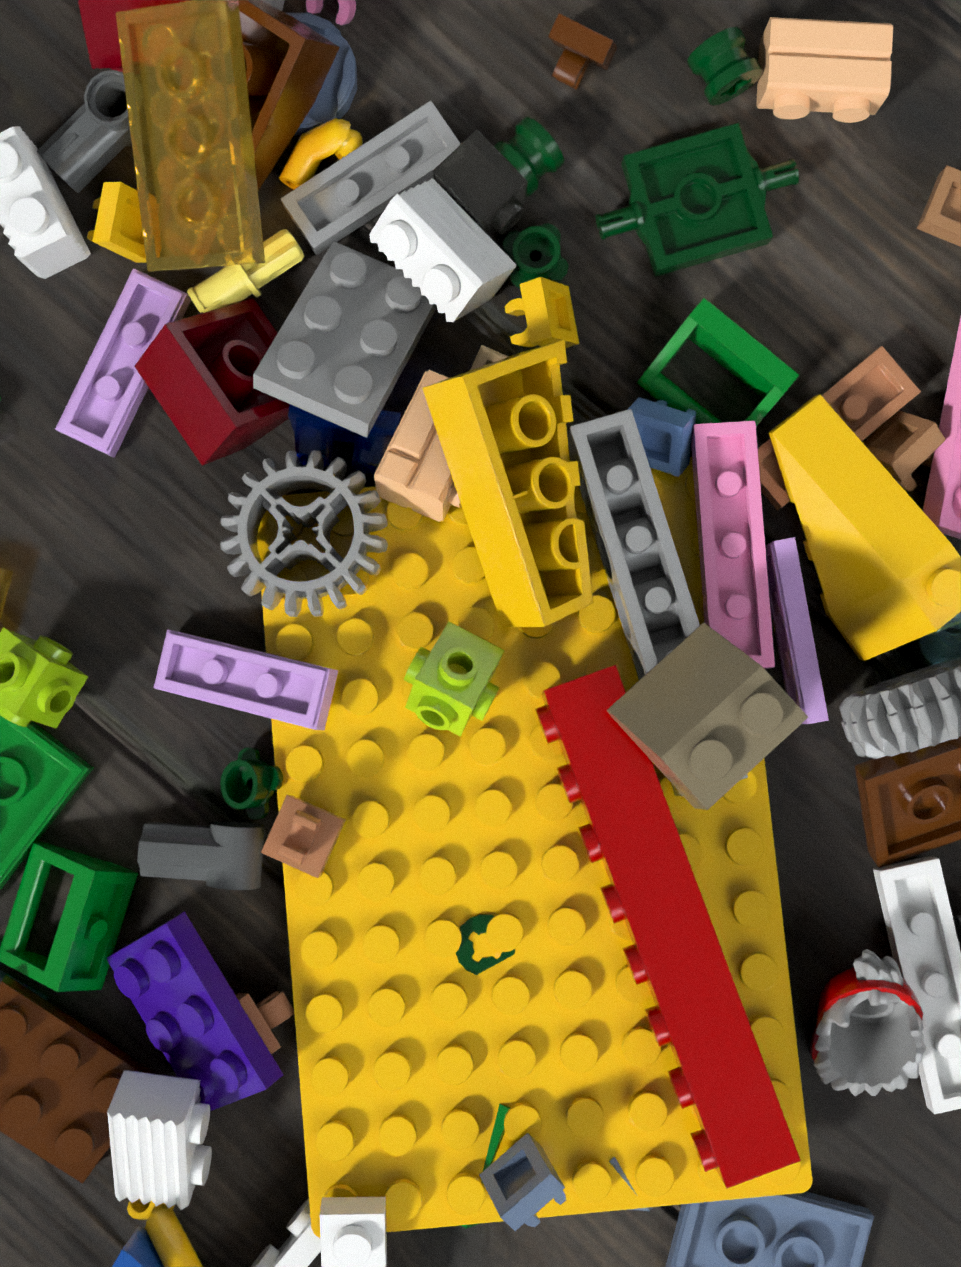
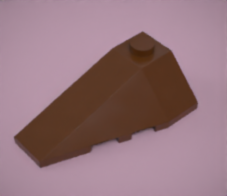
M261 0L195 1L181 39L179 57L186 58L182 97L175 96L172 117L178 118L179 122L175 156L168 159L159 227V234L202 264H212L314 105L338 53L339 46L294 17Z

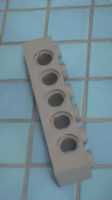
M632 409L570 426L568 446L570 461H578L580 493L637 676L640 680L697 629L700 624ZM671 783L675 796H683Z

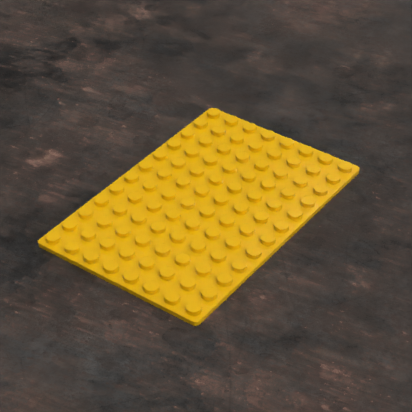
M690 457L689 465L679 477L653 468L650 469L699 624L701 625L704 623L693 464L692 457ZM579 486L575 487L574 492L576 518L583 520L585 523L593 604L545 627H502L462 507L458 508L451 505L444 521L438 522L414 512L410 507L405 508L380 497L381 502L368 513L385 514L388 525L381 530L370 532V535L386 539L388 547L386 552H367L366 556L374 559L380 565L381 570L378 575L368 574L361 569L358 571L356 576L362 580L367 588L363 595L355 593L351 586L347 584L340 589V592L346 599L347 606L343 609H338L331 601L329 595L322 597L324 612L319 617L311 614L307 599H303L301 611L297 617H291L285 613V596H283L278 606L273 610L262 606L266 653L338 670L325 730H314L271 719L275 766L280 768L283 775L282 786L277 790L278 811H280L286 795H293L346 819L321 877L316 878L283 863L310 1218L313 1233L320 1238V1207L322 1197H386V1232L503 1221L479 1176L483 1172L499 1104L510 1107L504 1118L505 1133L493 1162L524 1135L529 1133L542 1146L565 1186L563 1191L566 1195V1201L560 1205L553 1198L536 1213L538 1218L796 1194L808 1191L813 1180L765 760L760 761L747 773L748 778L741 779L708 810L695 809L684 796H675L671 782L652 762L801 1160L800 1162L726 1189L716 1169L705 1172L697 1155L690 1133L701 1129L693 1106L681 1109L668 1075L669 1070L678 1067L669 1043L659 1047L645 1012V1009L655 1006L647 981L638 985L634 982L623 952L624 947L633 945L625 921L614 924L610 917L600 889L611 884L602 860L591 863L578 828L589 824L581 801L569 803L557 772V767L567 764L559 741L547 744L535 708L545 705L541 695L544 690L613 665L617 667L626 692L639 681ZM376 487L363 488L359 494L366 491H376ZM324 491L283 495L282 498L293 506L302 507L311 504L319 496L326 499L331 493ZM348 506L337 515L340 521L333 527L330 534L331 546L343 559L350 549L354 535L353 516ZM268 511L265 512L260 522L257 535L258 551L262 562L271 554L268 547L274 542L278 534L277 520ZM285 516L286 520L294 528L293 534L297 537V540L291 541V545L301 539L308 545L312 544L319 552L325 553V550L316 540L317 535L312 530V528L319 526V524L316 523L314 526L307 528L301 523L298 525L290 516ZM305 560L296 564L291 570L285 567L277 577L290 581H310L330 573V571L317 561ZM264 588L263 590H261L262 596H263V593H264V591H265V588ZM448 621L505 650L490 683L500 687L483 721L471 716L461 737L449 730H437L429 727L417 717L416 713L405 708L413 686L404 681L406 672L420 647L429 651L433 649ZM479 914L494 915L487 925L486 933L478 935L473 931L468 939L473 942L474 954L471 958L479 963L482 958L492 956L498 959L502 952H509L514 949L515 954L475 975L468 972L459 963L456 956L462 941L459 928L469 918ZM612 1158H616L634 1191L610 1164L609 1161Z

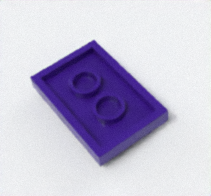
M185 911L106 958L114 971V979L119 990L131 999L145 1022L146 1032L151 1043L163 1052L177 1077L200 1080V1103L209 1104L210 1111L266 1090L283 1076L282 1071Z

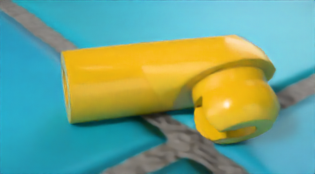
M337 118L303 133L299 137L279 179L291 189H296L314 177L323 159L333 154L338 159H342L362 146L361 134L350 128L351 124L349 121Z

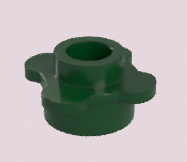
M545 223L541 226L526 228L521 232L512 231L506 235L503 241V250L506 254L510 255L511 260L516 264V268L510 275L511 282L515 287L520 289L521 283L538 277L555 282L565 278L568 272V263L560 255L559 241L561 233L556 226ZM532 252H539L541 259L539 261H532L530 254Z
M247 747L239 752L238 760L230 762L225 767L221 776V792L223 798L231 807L246 809L250 819H263L268 815L270 798L282 786L283 775L278 766L266 764L260 758V753L256 748Z

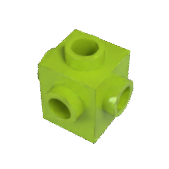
M448 621L433 649L429 651L420 647L406 672L404 681L413 686L405 708L416 713L417 717L429 727L437 730H449L461 737L471 716L483 721L500 687L490 683L505 650Z
M4 627L1 630L0 716L21 727H28L29 723L34 721L57 728L64 715L73 706L75 698L88 679V676L68 662L73 653L60 643L44 635H40L36 641Z

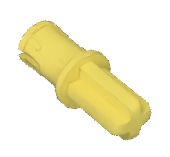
M282 229L238 258L235 253L229 256L230 264L195 287L189 288L187 293L200 313L239 303L251 294L257 298L262 295L259 288L302 261L304 257L303 251L291 232L287 229Z

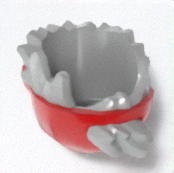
M866 949L862 951L861 957L854 960V967L834 976L822 990L817 1008L816 1026L810 1045V1054L821 1081L824 1084L831 1082L832 1088L836 1091L849 1088L855 1097L864 1090L871 1096H876L882 1087L890 1092L896 1088H906L909 1078H918L919 1063H921L923 1053L926 1050L924 1034L922 1032L924 1029L922 1022L923 1011L917 996L902 978L900 969L893 958L885 956L881 960L874 952Z

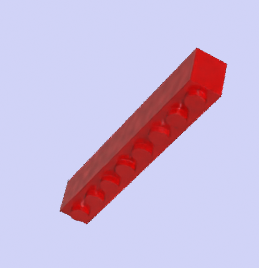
M613 665L544 690L541 695L545 705L535 708L547 744L559 741L566 760V765L557 767L569 803L581 801L589 824L578 827L591 863L602 860L611 884L600 889L610 917L614 924L625 921L633 945L624 947L623 952L634 982L638 985L647 981L655 1006L645 1009L656 1042L659 1047L669 1043L678 1067L669 1070L668 1075L681 1109L693 1106L701 1129L690 1133L701 1165L705 1172L716 1169L726 1189L801 1160L652 761L606 711L626 693L617 667Z

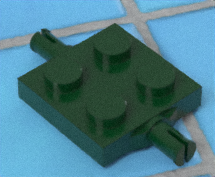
M739 123L624 155L621 166L630 192L629 206L603 214H596L597 229H600V238L605 240L608 237L635 230L646 246L655 277L768 245L773 238V234L765 211L766 192L798 184L799 171L798 169L794 170L797 164L791 158L784 162L759 168L758 163L747 151Z

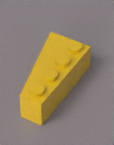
M565 340L515 354L422 388L502 627H545L593 604L585 523L583 520L576 518L575 487L581 486L578 461H570L566 423L573 422L571 395H563L560 365L567 363Z

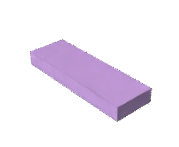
M133 268L55 430L115 458L149 388L134 366L165 324L183 318L191 301L187 293Z
M793 537L772 541L765 545L769 598L785 691L808 716L802 724L829 721L796 540Z
M167 630L154 689L314 730H325L338 670L179 631Z

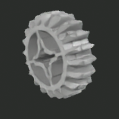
M313 450L310 453L306 467H301V462L295 451H288L285 456L286 469L279 471L272 459L267 458L262 461V466L268 476L259 482L250 472L244 473L242 480L251 492L247 497L237 492H231L228 496V501L235 508L241 510L240 514L222 516L220 524L225 529L237 532L238 535L224 539L220 542L221 550L226 554H241L231 561L227 569L234 577L249 574L241 587L242 591L251 597L258 594L265 588L261 604L269 610H273L278 606L283 596H285V613L291 617L298 616L303 599H307L311 614L319 617L324 612L322 597L329 595L334 605L338 609H343L347 606V602L340 589L345 585L349 584L354 592L359 595H363L366 592V586L356 574L360 569L371 575L379 574L381 570L380 565L366 555L367 552L381 553L387 551L388 543L386 539L370 535V532L387 527L388 522L385 514L368 513L381 500L375 490L359 494L366 483L365 475L361 471L354 472L343 480L347 467L344 459L340 457L335 458L326 471H323L324 460L320 451ZM308 488L331 493L326 499L319 496L311 504L302 507L293 506L282 498L283 495L289 492ZM348 506L353 516L354 535L350 549L343 559L331 546L330 534L333 527L340 521L337 515ZM268 511L277 520L278 534L274 542L268 547L271 554L262 562L258 551L257 535L260 522L265 512ZM285 516H290L298 525L301 523L307 528L314 526L316 523L319 524V526L312 528V530L317 535L316 540L325 550V553L319 552L312 544L308 545L301 539L291 545V541L297 540V537L293 534L294 528L286 520ZM305 560L317 561L330 571V573L310 581H290L277 577L285 567L291 570L296 564Z
M958 657L942 663L939 662L898 675L892 679L864 688L845 698L839 706L843 718L841 724L848 742L852 743L857 756L868 759H878L887 755L893 757L900 753L909 751L912 753L921 748L936 746L948 740L958 739L961 736V658Z

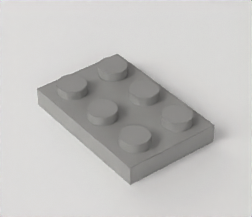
M333 241L253 374V388L367 438L431 320L437 305L429 304L427 297L421 295L420 287H413L412 279L404 278L402 270Z

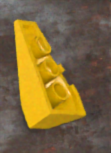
M815 395L769 432L790 502L796 506L806 537L803 544L808 559L814 562L823 593L820 594L825 613L860 660L866 661L933 633L961 612V556L951 542L821 395Z

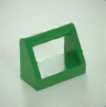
M703 298L636 384L657 401H666L668 407L684 412L689 409L696 411L695 424L722 423L661 373L685 343L691 340L762 398L744 420L755 421L757 426L798 378L799 374L707 299Z
M33 842L1 942L0 962L56 992L102 990L110 965L106 958L114 952L138 873L121 865L46 842ZM53 865L73 874L74 878L49 957L25 949Z

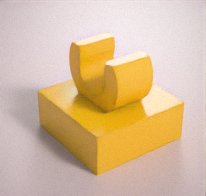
M104 182L101 197L93 203V208L98 210L95 230L88 231L87 238L136 263H153L159 234L162 203L123 182Z
M543 277L521 283L522 298H516L505 305V312L514 316L525 315L527 328L522 333L510 336L511 343L523 347H534L565 340V348L578 345L579 339L569 286Z

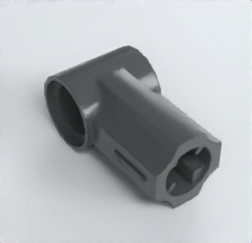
M108 70L94 76L86 86L84 94L85 103L36 151L77 193L125 146L132 147L142 144L149 139L155 130L157 120L154 108L132 79L123 72ZM130 101L129 107L122 115L112 118L113 111L119 104Z
M224 821L212 822L210 826L147 822L144 824L138 846L137 863L140 867V876L206 881V886L226 890H253L261 888L263 853L261 851L264 846L265 825Z

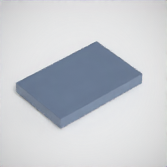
M810 1192L681 1204L665 1267H861L874 1216L868 1208Z

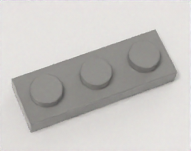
M430 100L282 197L281 201L317 256L329 248L333 241L338 242L384 212L390 200L397 193L400 195L404 190L407 192L411 187L414 189L418 184L421 185L424 181L428 182L431 178L434 179L465 158L464 148Z

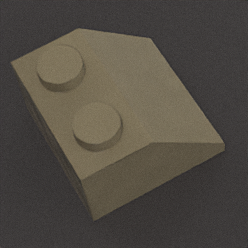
M702 623L606 710L695 809L708 810L808 718L806 713L759 663L705 623Z

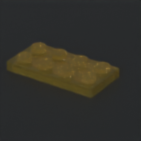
M192 0L116 12L147 271L265 263L238 0Z

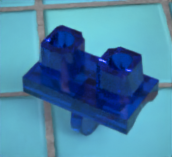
M291 404L288 412L295 436V452L301 464L307 465L308 456L315 450L321 452L324 466H329L333 440L355 443L352 457L353 469L368 474H375L401 421V413L381 410L366 438Z

